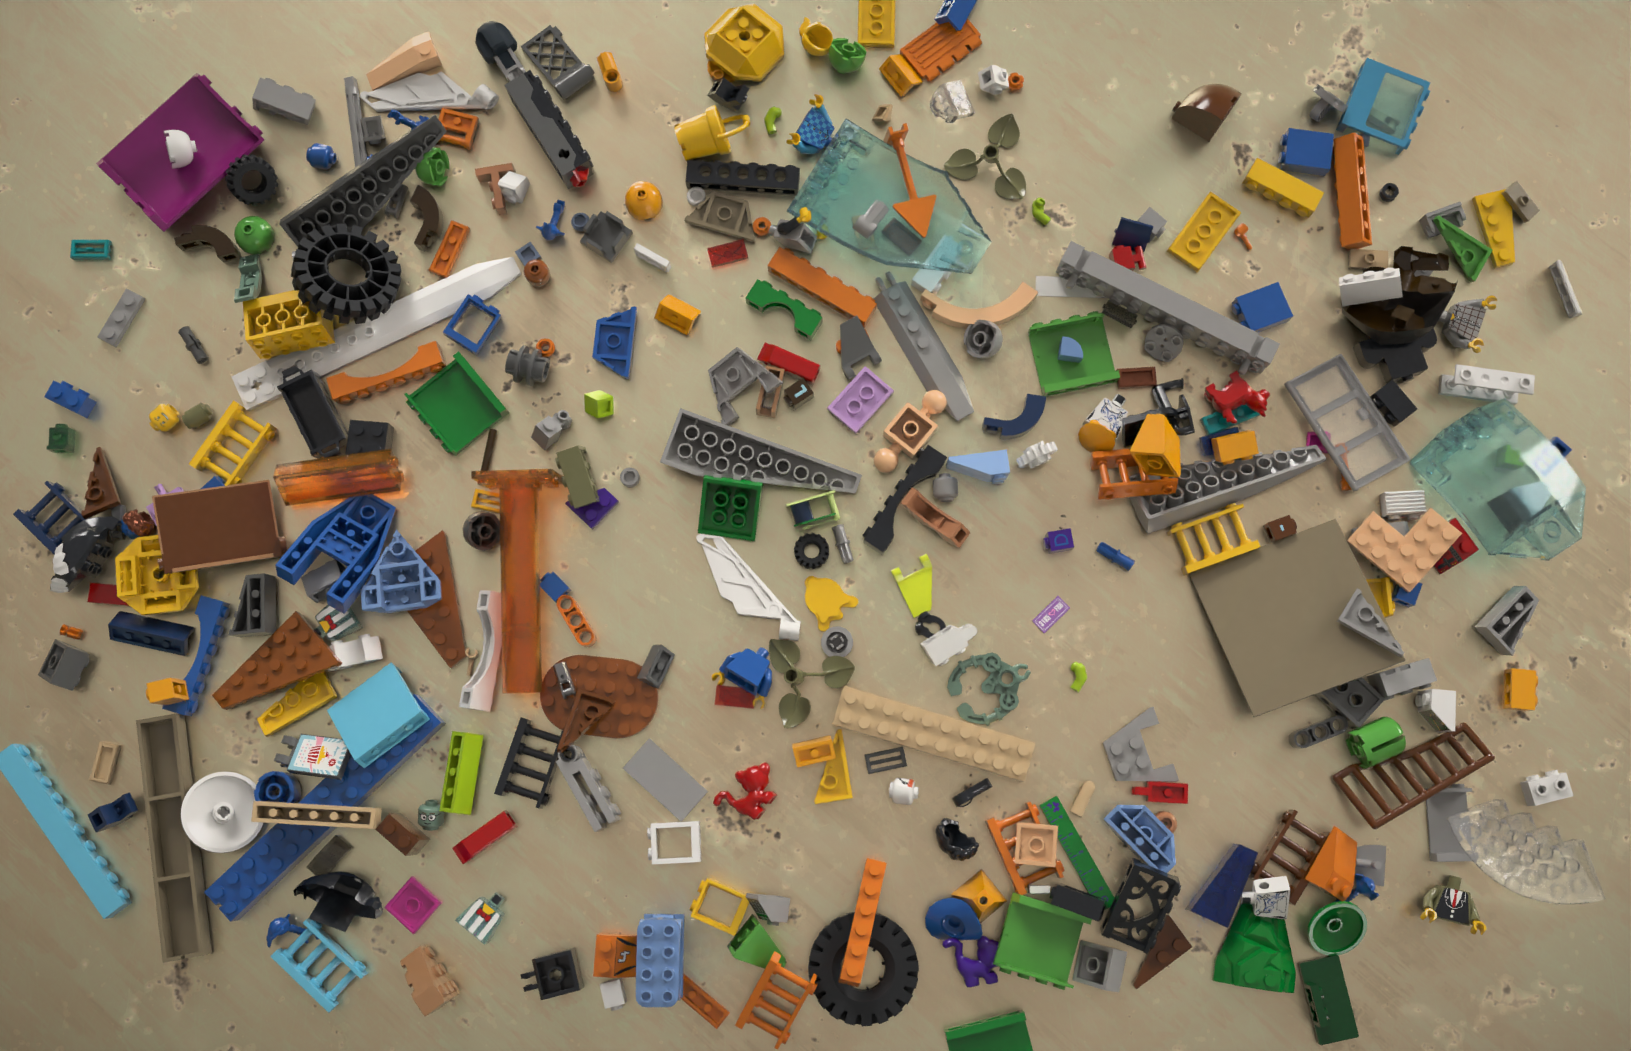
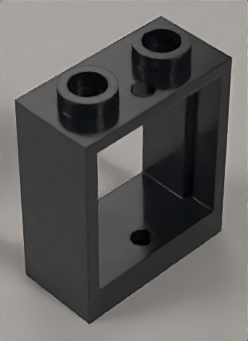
M1062 883L1052 888L1049 897L1052 899V905L1095 921L1102 920L1108 901Z

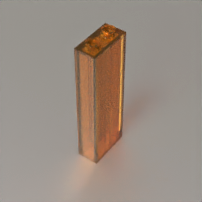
M392 449L276 464L273 475L286 506L400 491L401 483L404 482L403 471L399 470L398 458L394 456Z

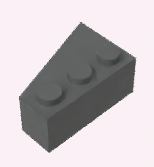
M265 573L246 575L239 597L241 601L238 611H235L233 628L232 630L230 629L228 635L235 637L272 635L276 631V576Z

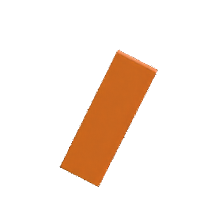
M451 220L429 268L430 273L443 278L449 276L470 230L468 226Z

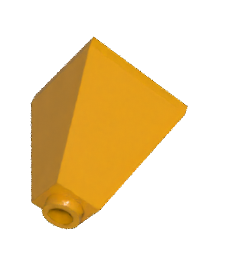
M982 869L951 894L953 898L963 900L969 904L976 913L980 923L1007 902ZM984 896V902L980 903V898Z

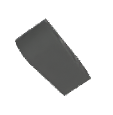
M1343 716L1326 718L1292 732L1289 735V744L1296 749L1307 748L1344 733L1348 728V721ZM1334 720H1337L1340 724L1338 730L1333 727ZM1316 727L1320 728L1322 732L1319 738L1315 735ZM1299 734L1304 739L1302 745L1298 744L1296 740Z

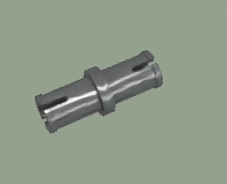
M189 326L182 327L178 333L186 343V349L191 351L198 364L206 362L209 357L201 347L200 340L196 339Z

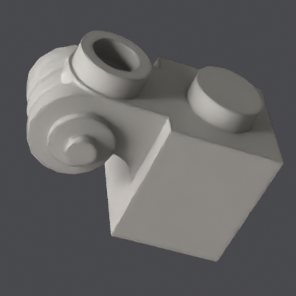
M560 410L552 418L550 416L546 417L535 425L531 438L543 450H546L558 441L562 429L565 430L570 427L572 419L569 417V413L565 410Z

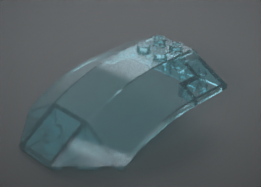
M1505 398L1475 408L1438 433L1410 461V465L1448 502L1484 546L1488 555L1496 556V554H1503L1526 559L1527 557H1534L1549 561L1582 539L1586 495L1585 485L1555 446Z

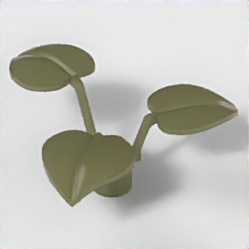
M1005 115L990 127L988 138L993 144L987 145L984 148V155H981L977 161L973 151L960 149L953 153L944 164L945 170L957 179L969 180L978 173L976 165L985 159L988 163H996L1002 175L995 181V190L998 195L1005 199L1024 198L1026 181L1022 172L1016 168H1009L1004 173L998 160V148L1000 146L1010 148L1019 140L1020 132L1014 115Z
M770 639L769 655L771 663L775 670L784 673L785 681L791 684V688L797 694H786L780 700L779 713L784 728H793L800 725L810 713V701L807 698L800 697L801 693L796 685L804 681V677L825 676V683L829 687L835 689L842 688L849 682L855 670L854 664L847 658L831 656L822 663L824 672L806 673L795 668L793 665L800 659V649L796 643L789 640Z

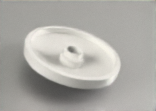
M217 772L197 781L184 797L180 813L183 830L191 842L199 848L213 853L233 852L249 844L263 826V822H251L256 784L249 778L234 772Z

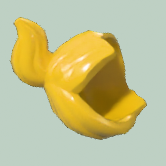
M804 17V22L799 28L803 48L814 56L828 54L833 41L830 29L822 25L821 22L811 24L810 20Z

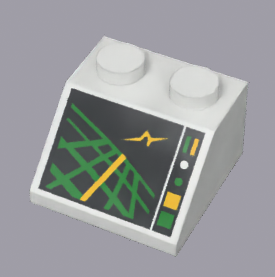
M1440 689L1418 691L1415 697V705L1418 706L1417 711L1437 733L1455 731L1456 691Z

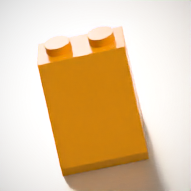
M1147 414L1129 452L1145 475L1180 477V438L1165 415Z

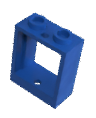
M468 294L444 329L443 334L477 356L501 320L500 311L492 305L488 307L483 304V300L476 295L472 297ZM470 304L493 318L477 344L453 330Z

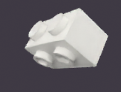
M1558 770L1545 772L1546 776L1539 777V775L1526 777L1527 781L1520 782L1527 806H1537L1574 796L1567 773H1558Z

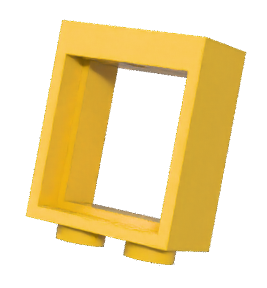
M707 878L706 881L702 880L697 892H700L698 900H693L689 911H692L691 917L735 936L749 905L746 894L710 878ZM710 885L742 899L731 926L699 913Z

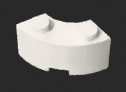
M370 634L358 636L359 639L343 643V640L331 642L329 648L340 659L342 664L339 667L329 668L328 672L352 668V665L360 663L365 665L383 659L379 636L371 637Z

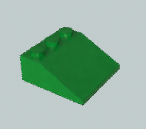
M705 475L703 478L698 533L755 541L763 483L745 479L734 480L733 478H716Z

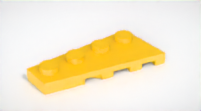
M1506 189L1472 198L1486 245L1492 249L1490 257L1494 269L1515 263L1512 206L1502 195Z
M326 672L315 674L311 678L300 681L293 689L290 688L280 701H276L257 718L266 737L273 735L337 698Z

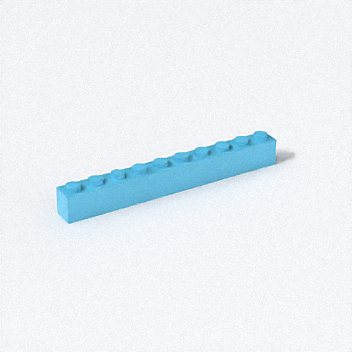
M11 744L0 752L1 772L103 919L113 918L132 903L129 899V893L126 889L121 888L116 874L108 869L107 861L102 856H99L95 850V844L85 836L84 828L73 819V812L64 806L61 795L53 790L51 781L41 773V767L36 761L32 760L29 755V749L22 744Z

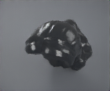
M944 818L935 830L937 842L941 850L948 854L952 860L964 861L974 857L978 851L979 843L976 842L974 837H968L959 830L958 821Z

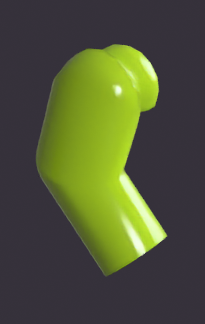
M775 106L768 110L764 118L769 135L777 132L774 121L782 114L781 109Z

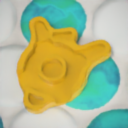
M809 576L805 580V602L810 612L816 616L818 628L821 632H825L829 628L831 621L843 618L842 607L854 608L858 605V599L845 594L841 587L832 579Z

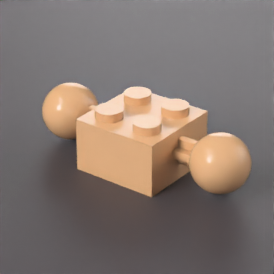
M938 390L928 391L923 396V407L920 411L907 402L886 427L883 437L890 441L892 445L889 448L880 449L874 456V465L880 472H892L898 465V454L901 451L913 460L920 449L934 435L938 425L930 420L929 417L932 414H939L945 409L947 401L942 392Z

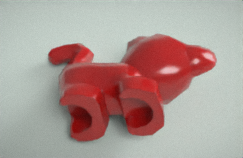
M764 762L759 766L755 765L744 771L736 772L735 778L737 782L742 784L743 789L748 792V795L736 800L729 791H720L714 798V806H719L722 799H726L729 805L735 808L738 813L748 815L754 820L759 819L766 811L761 805L763 803L766 805L771 804L777 796L774 791H764L769 783V764Z

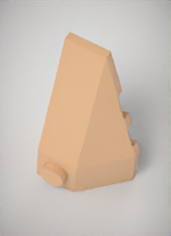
M427 32L411 38L367 73L366 76L372 91L416 73H424L442 66L430 33Z

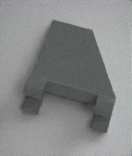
M857 315L840 324L841 365L844 375L850 380L856 376L851 368V365L867 356L870 357L875 365L881 362L882 359L874 348Z

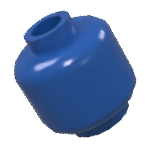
M318 143L309 147L306 154L307 161L312 167L325 170L330 169L337 159L336 153H334L331 146Z

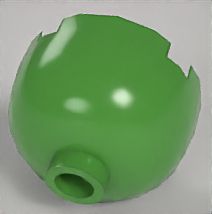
M846 38L833 39L828 53L830 63L841 74L857 71L866 58L865 48L855 41L854 44L848 43L849 39Z
M433 147L429 152L424 153V159L420 163L417 162V166L414 168L418 178L426 184L441 186L448 178V176H444L445 169H449V159L447 153L444 150H440L441 148Z
M248 216L238 222L235 227L234 237L236 243L244 252L254 255L261 254L265 250L268 251L272 247L275 233L266 220L258 216Z

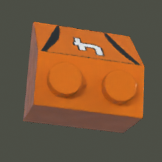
M597 934L593 977H636L637 935Z

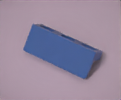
M945 0L934 20L938 24L949 22L956 31H960L977 0Z

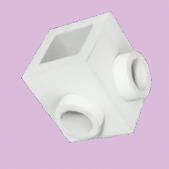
M991 65L978 72L980 88L983 91L996 95L1009 87L1006 69Z

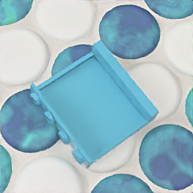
M392 662L327 710L354 761L363 768H366L430 720L427 713L420 708L402 678V671Z

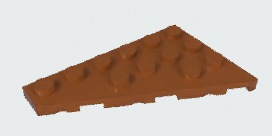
M442 530L415 551L439 578L442 599L427 608L407 610V612L452 669L467 656L465 654L466 647L461 627L457 593L454 586L452 564L446 540L447 535Z
M295 611L212 696L222 709L228 710L238 704H244L252 698L262 697L274 692L276 689L285 688L286 685L293 682H300L313 677L315 674L326 672L325 670L334 666L339 667L342 662L301 613Z

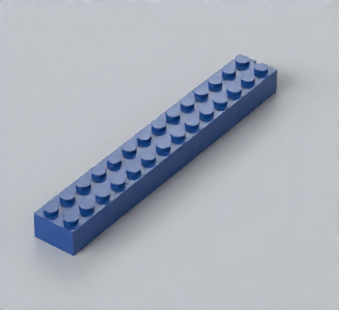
M413 694L420 708L430 718L429 721L366 768L355 762L351 755L342 780L324 778L299 803L359 807L446 723L420 695ZM277 823L204 893L215 905H222L219 909L230 922L240 920L337 827Z

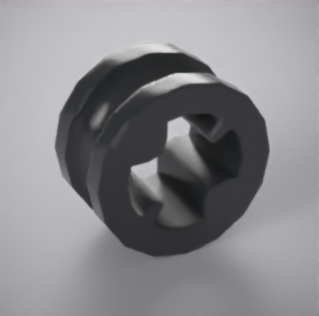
M1387 183L1380 190V198L1385 202H1392L1398 196L1399 189L1395 184ZM1387 189H1389V191L1392 190L1393 193L1391 196L1390 193L1388 195L1386 194Z

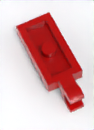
M1147 781V787H1132V795H1146V802L1188 804V784Z

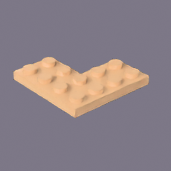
M1429 508L1405 536L1373 511L1347 539V542L1409 593L1462 533L1432 508Z

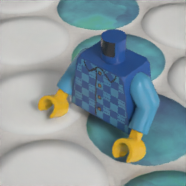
M814 94L816 101L813 99L809 100V104L815 107L808 111L796 133H789L792 139L786 141L787 144H793L801 154L819 153L824 146L833 152L839 143L830 137L835 128L823 105L824 99L821 95Z

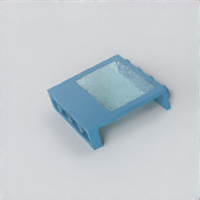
M1367 58L1361 65L1346 103L1347 108L1343 111L1336 130L1343 133L1349 127L1397 146L1395 154L1399 155L1403 149L1407 150L1410 145L1411 139H1409V136L1415 131L1418 124L1415 122L1416 118L1420 117L1424 106L1421 105L1430 94V90H1428L1430 82Z

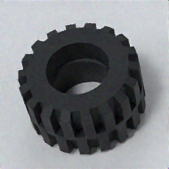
M252 154L250 156L242 155V158L236 157L234 163L230 162V169H226L227 176H225V181L227 182L228 189L240 202L257 206V203L262 205L265 204L266 199L268 201L272 199L270 196L276 193L274 189L278 187L276 182L278 177L268 162ZM250 170L259 171L262 176L260 185L252 190L244 189L241 184L243 175Z

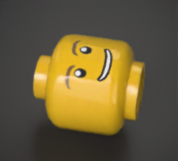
M159 404L150 412L149 419L151 422L149 424L156 431L168 432L179 422V412L170 404Z

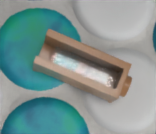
M774 365L765 367L783 382L785 369ZM783 384L771 393H767L761 385L756 415L775 419Z

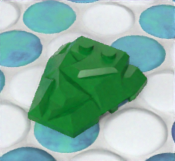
M1240 903L1232 920L1231 929L1223 940L1224 944L1220 953L1216 955L1214 960L1212 980L1247 988L1294 993L1296 970L1285 919L1256 916L1252 904Z

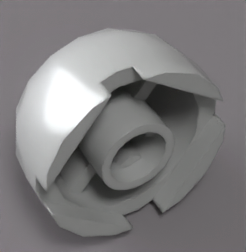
M976 320L977 322L970 324L964 333L963 341L964 345L967 346V352L977 358L992 357L1002 346V332L991 321Z

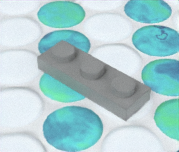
M126 288L99 333L98 338L117 348L144 303L145 298Z

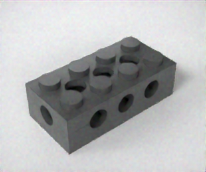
M1362 677L1340 685V691L1337 687L1316 694L1337 716L1346 718L1351 729L1359 728L1385 700ZM1352 696L1356 700L1355 705L1351 701Z

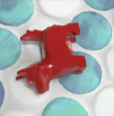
M1237 370L1229 374L1231 380L1228 382V385H1225V388H1222V391L1216 390L1214 383L1205 387L1206 393H1204V397L1209 403H1212L1217 412L1222 413L1223 418H1226L1227 422L1237 423L1231 411L1241 405H1247L1262 417H1266L1264 411L1267 410V399L1270 397V393L1265 389L1255 391L1239 376Z

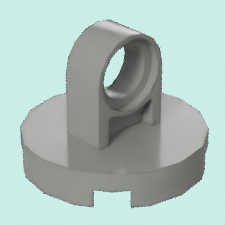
M1319 84L1313 89L1321 97L1309 115L1316 122L1322 120L1332 106L1341 112L1347 108L1344 102L1331 92L1324 90Z

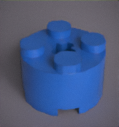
M272 771L265 773L258 779L259 782L256 785V790H254L255 801L297 803L301 798L300 782L289 772ZM277 788L280 789L279 795H276Z

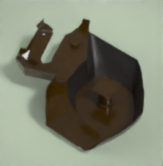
M1407 246L1399 247L1394 251L1393 268H1399L1402 297L1350 305L1347 311L1342 309L1343 315L1380 345L1404 344L1416 341L1435 327L1455 292L1458 280L1456 283H1451L1445 278L1424 275L1415 276L1414 272L1417 270L1448 271V255L1415 251L1413 247ZM1383 267L1363 268V273H1364V272H1367V271H1374V272L1383 271V270L1386 269V268H1383Z

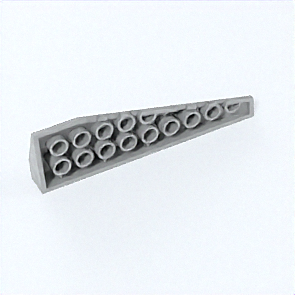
M1317 445L1292 448L1291 451L1286 452L1275 450L1271 454L1264 455L1260 452L1253 455L1252 459L1241 460V458L1234 459V463L1223 465L1222 462H1217L1215 459H1212V462L1194 461V464L1189 465L1180 463V477H1169L1178 478L1176 493L1130 497V500L1140 523L1147 534L1260 493L1325 462L1326 457ZM1140 473L1129 476L1130 482L1141 481ZM1148 475L1149 480L1161 479L1160 476Z

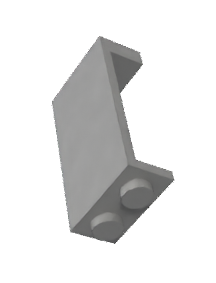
M1452 784V788H1446L1426 800L1430 861H1478L1477 853H1471L1466 792H1472V788H1465L1464 784Z

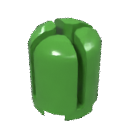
M1380 717L1347 732L1349 738L1346 739V744L1351 756H1357L1358 760L1362 763L1359 766L1363 769L1372 767L1402 753L1406 747L1405 736L1402 735L1403 730L1390 717Z

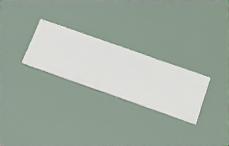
M1036 276L1037 296L1107 298L1105 296H1097L1093 293V290L1081 288L1076 283L1073 289L1070 290L1066 288L1068 280L1061 277Z

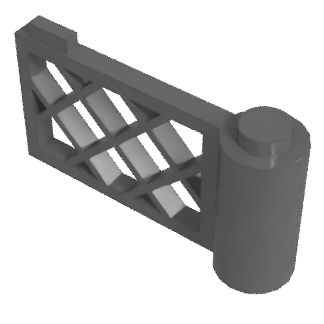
M549 25L523 44L521 48L552 84L560 97L565 100L593 80L595 72L589 64L585 65L563 41L560 30L556 26L552 27ZM552 33L554 36L553 42L544 41V37ZM533 45H539L538 53L530 52L528 49ZM543 46H552L551 54L542 53ZM555 47H563L564 54H554ZM541 57L550 58L549 65H541ZM553 59H563L562 66H552ZM566 59L576 62L572 67H565ZM551 70L561 71L560 76L553 80Z

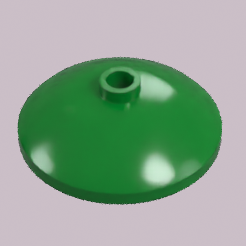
M1337 901L1327 904L1319 909L1311 918L1307 929L1308 940L1312 947L1323 955L1335 956L1345 954L1354 949L1364 938L1367 930V919L1364 912L1351 902Z

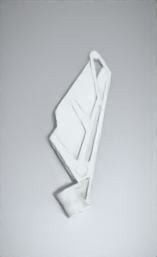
M443 72L431 76L416 73L374 91H363L360 93L361 99L376 112H388L392 109L396 111L441 110L442 108L449 110L484 108L488 110L493 108L499 100V96L485 84L480 85L471 97ZM370 96L380 101L371 103L367 99Z
M698 534L696 537L697 542L704 549L721 597L733 603L738 615L781 620L779 639L798 641L801 621H797L728 542L721 536ZM705 538L713 539L717 549L705 543L703 540Z

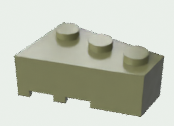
M579 445L557 452V458H555L557 467L562 469L564 475L561 477L565 488L568 487L570 493L568 495L569 503L571 506L574 505L575 509L600 501L595 481L592 479L589 470L591 469L590 463H587L584 455L586 448Z

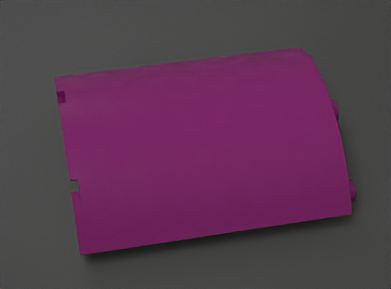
M196 73L96 163L118 186L122 184L125 187L124 191L163 232L227 175L226 169H230V162L234 163L236 157L242 158V155L245 154L248 156L264 141L261 136L263 132L256 125L252 127L241 117V111L235 105L231 107L210 86L212 82L204 74L200 76ZM180 130L185 132L191 141H195L197 152H193V160L190 164L181 168H172V163L175 162H170L166 146V137L168 136H164V131Z

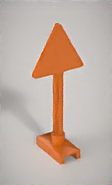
M907 123L902 125L901 130L893 132L892 127H888L883 141L885 147L893 146L894 150H896L910 199L909 201L893 204L892 208L922 238H925L937 196L934 194L921 198L917 197L904 151V140L908 133Z

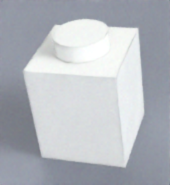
M622 978L599 984L605 1009L611 1008V1011L623 1008L622 1004L627 1002Z

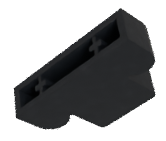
M1433 328L1426 335L1411 343L1380 345L1373 339L1358 342L1353 349L1361 367L1370 369L1379 364L1385 383L1390 382L1392 379L1395 382L1402 380L1404 383L1413 380L1414 376L1420 375L1428 369L1423 353L1435 346L1437 336Z

